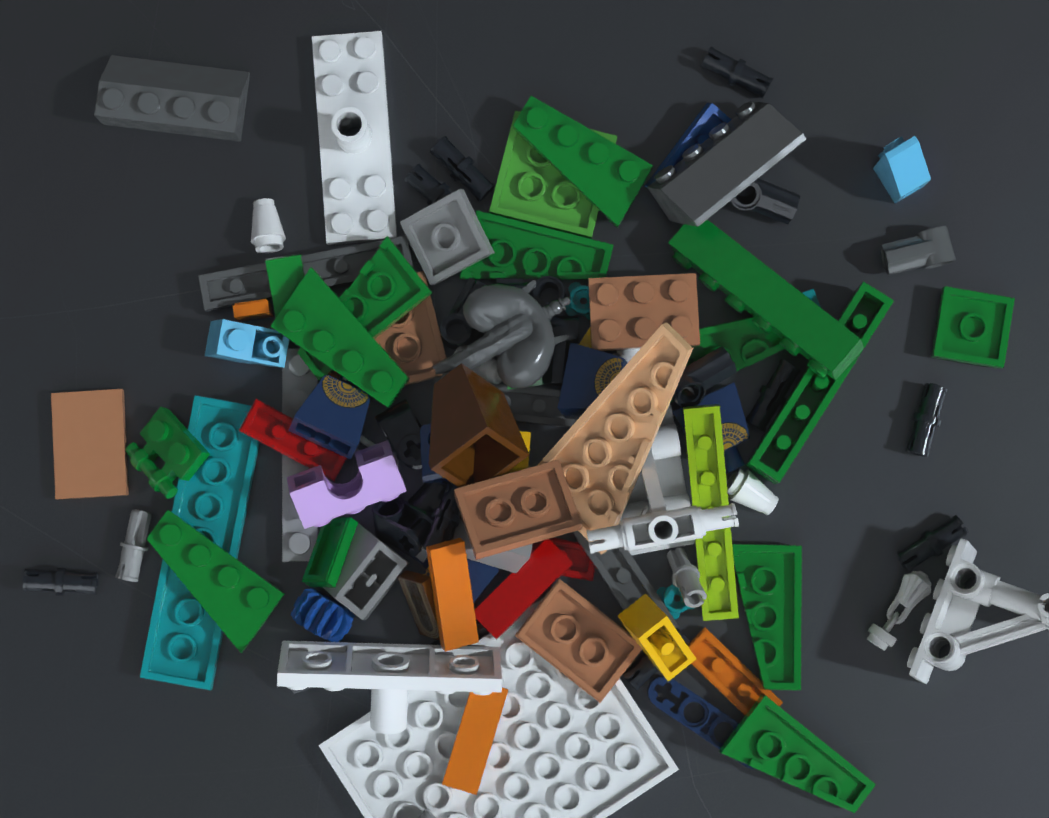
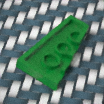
M530 96L513 125V129L545 160H548L569 183L571 182L618 229L652 171V164L533 96Z
M476 210V216L494 250V254L462 270L460 279H540L544 276H553L557 279L606 277L613 244Z
M387 236L380 244V248L360 270V274L348 290L346 289L339 298L375 339L430 296L432 291ZM300 348L297 352L319 381L324 375H330L334 372L333 369L304 349Z
M310 267L271 324V327L390 408L410 378L345 306L336 293L324 282L315 269Z
M754 317L699 328L700 345L691 346L693 350L686 366L723 346L729 353L738 371L783 350L784 348L779 343L782 338L773 331L768 335L761 331L752 322Z
M171 510L166 511L147 537L148 542L240 653H243L282 600L285 593Z
M732 544L734 568L764 690L800 691L802 546Z
M763 694L760 695L718 751L853 813L858 810L876 785Z

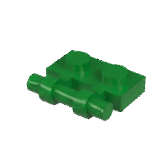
M160 407L139 433L147 442L144 448L141 449L137 443L133 442L125 449L126 454L131 458V465L137 471H143L149 478V485L156 492H161L167 499L174 497L178 491L172 483L178 476L181 480L189 481L210 455L169 409ZM158 456L166 463L162 469H159L154 463Z

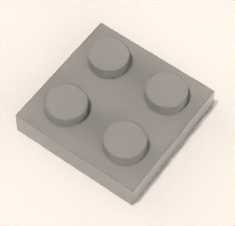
M458 189L400 221L430 285H436L494 254V250L464 189Z

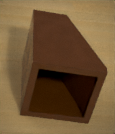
M462 363L434 384L429 449V467L432 471L456 486L463 487L502 476L530 455L505 395L501 390Z

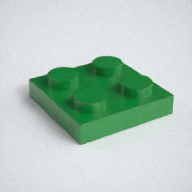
M944 286L941 291L931 357L997 369L1004 368L1015 298Z

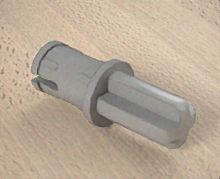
M137 509L131 511L125 541L120 542V546L123 547L115 578L138 582L144 551H148L145 543L151 514L147 511Z
M677 547L675 550H669L667 559L673 571L671 577L673 584L679 588L686 606L690 608L701 606L704 603L702 599L706 600L707 595L699 581V570L696 566L691 565L683 548Z

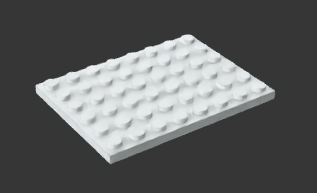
M543 599L533 604L497 640L489 633L480 639L478 643L471 645L500 647L502 687L509 689L477 795L442 785L470 692L455 691L452 694H440L436 691L408 690L407 727L404 731L396 734H382L374 731L370 727V711L318 745L364 818H418L425 809H428L436 818H607L679 769L620 678L602 702L599 703L515 636Z

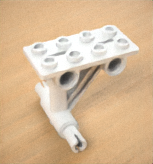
M670 404L619 521V525L586 530L591 554L624 547V551L628 550L631 555L694 544L695 539L703 538V536H706L707 531L739 527L734 503L704 510L701 509V506H691L682 469L678 431L674 423Z
M961 538L958 546L952 545L947 555L946 565L950 567L945 580L939 579L935 587L933 599L937 601L932 614L926 613L922 621L920 633L924 635L919 648L914 647L909 655L907 667L911 668L909 675L919 682L927 684L934 666L942 670L954 671L963 665L967 654L1046 629L1049 630V593L1041 596L1002 582L999 576L980 570L973 564L977 554L976 549L968 540ZM977 578L972 588L964 589V584L968 579ZM980 604L986 607L994 605L1022 615L970 632ZM950 644L949 654L939 658L941 647Z

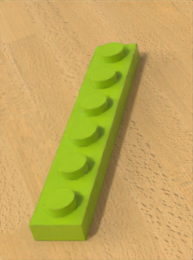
M720 404L683 407L692 506H701V509L704 510L729 505ZM731 527L707 531L706 536L695 539L698 570L700 572L699 581L707 595L706 600L702 599L704 601L702 604L703 621L739 618Z

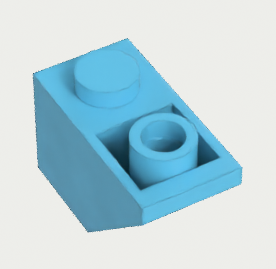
M916 136L907 141L903 137H899L886 145L884 151L878 155L880 160L873 167V170L894 203L921 189L931 180L920 143Z
M225 319L214 320L210 322L205 356L238 363L285 368L289 339L274 329Z

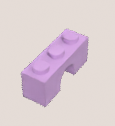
M388 440L354 452L359 470L356 477L348 483L336 484L329 481L325 477L321 465L286 477L290 496L304 529L312 526H324L333 518L344 514L359 513L368 505L379 501L388 502L394 500L401 493L407 491Z

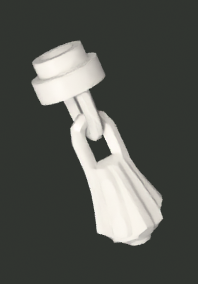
M912 571V573L904 574L900 589L887 610V622L883 628L873 623L868 630L870 633L867 637L868 641L883 651L888 646L892 647L897 639L889 633L893 626L905 621L911 610L931 593L932 584L927 574L922 571ZM902 604L906 607L902 614L899 616L898 612L893 613L897 606Z

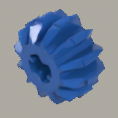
M314 588L304 589L301 596H298L295 601L291 616L297 624L314 635L331 642L342 641L345 634H348L352 627L351 623L355 617L354 613L339 601Z

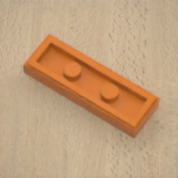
M457 538L427 546L426 551L441 648L446 652L478 643L479 638L465 541Z
M706 627L687 644L696 657V660L691 664L744 716L761 694L766 695L778 706L783 703L771 690H764L762 682Z
M502 687L501 692H492L489 695L469 693L442 785L477 795L509 689Z

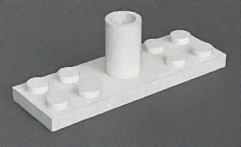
M382 31L312 36L327 245L381 241L387 236L390 239L396 238L397 225ZM350 128H360V131L354 136L344 135Z
M282 641L277 672V686L287 687L291 690H303L307 687H319L328 691H340L344 688L371 689L370 727L378 733L396 734L404 731L407 727L408 690L436 691L440 694L465 691L473 692L477 695L501 692L500 647L464 646L445 652L441 645Z

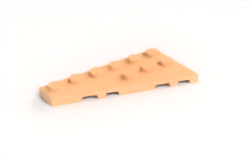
M668 323L662 324L538 464L541 465L559 459L582 522V528L578 531L587 540L586 530H595L619 524L693 348ZM607 550L599 551L601 555L607 552Z

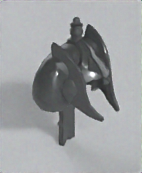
M535 280L531 281L523 289L503 284L485 285L476 289L468 296L463 305V314L470 327L476 329L474 342L466 345L464 350L433 365L435 374H442L441 378H443L461 363L472 370L490 361L494 356H498L497 373L505 385L510 388H526L533 385L548 370L555 345L569 339L567 335L554 337L550 321L554 315L560 314L563 309L566 310L565 306L570 304V299L568 297H564L562 300L558 298V300L551 301L549 305L541 306L529 294L536 285Z

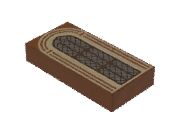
M405 570L398 576L418 631L420 635L440 641L431 578L427 575Z

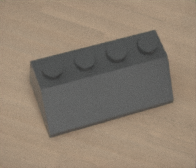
M111 55L99 80L94 115L103 125L241 142L250 72Z
M749 101L735 111L737 116L731 121L714 127L708 134L710 137L701 145L695 144L685 150L682 154L683 159L676 165H670L660 170L655 175L656 181L647 188L670 221L698 227L804 142L806 137L769 103Z

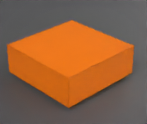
M267 299L232 305L234 318L238 322L274 317L272 304Z

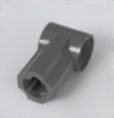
M947 226L928 229L917 233L915 237L880 246L881 260L887 275L925 267V269L935 268L956 261Z

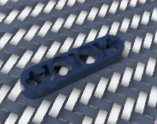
M664 676L654 678L647 688L649 700L657 708L718 749L724 743L718 742L715 739V726L721 722H727L735 730L739 725L737 721L674 679L668 682L672 685L669 691L678 698H680L681 691L687 694V697L679 703L677 712H672L670 708L675 704L666 698L661 702L657 701L658 693L654 690L657 684L664 686L668 681ZM690 702H698L704 709L702 719L696 723H691L684 717V708ZM738 761L739 763H741L742 765H744L745 767H747V768H749V769H755V768H753V767H751V766H749V765H746V764H744V763Z

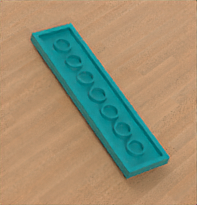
M195 395L188 430L210 455L189 481L178 478V491L174 498L172 512L238 559L260 445L259 441L239 431L252 406ZM162 560L140 678L212 690L223 631L167 563Z

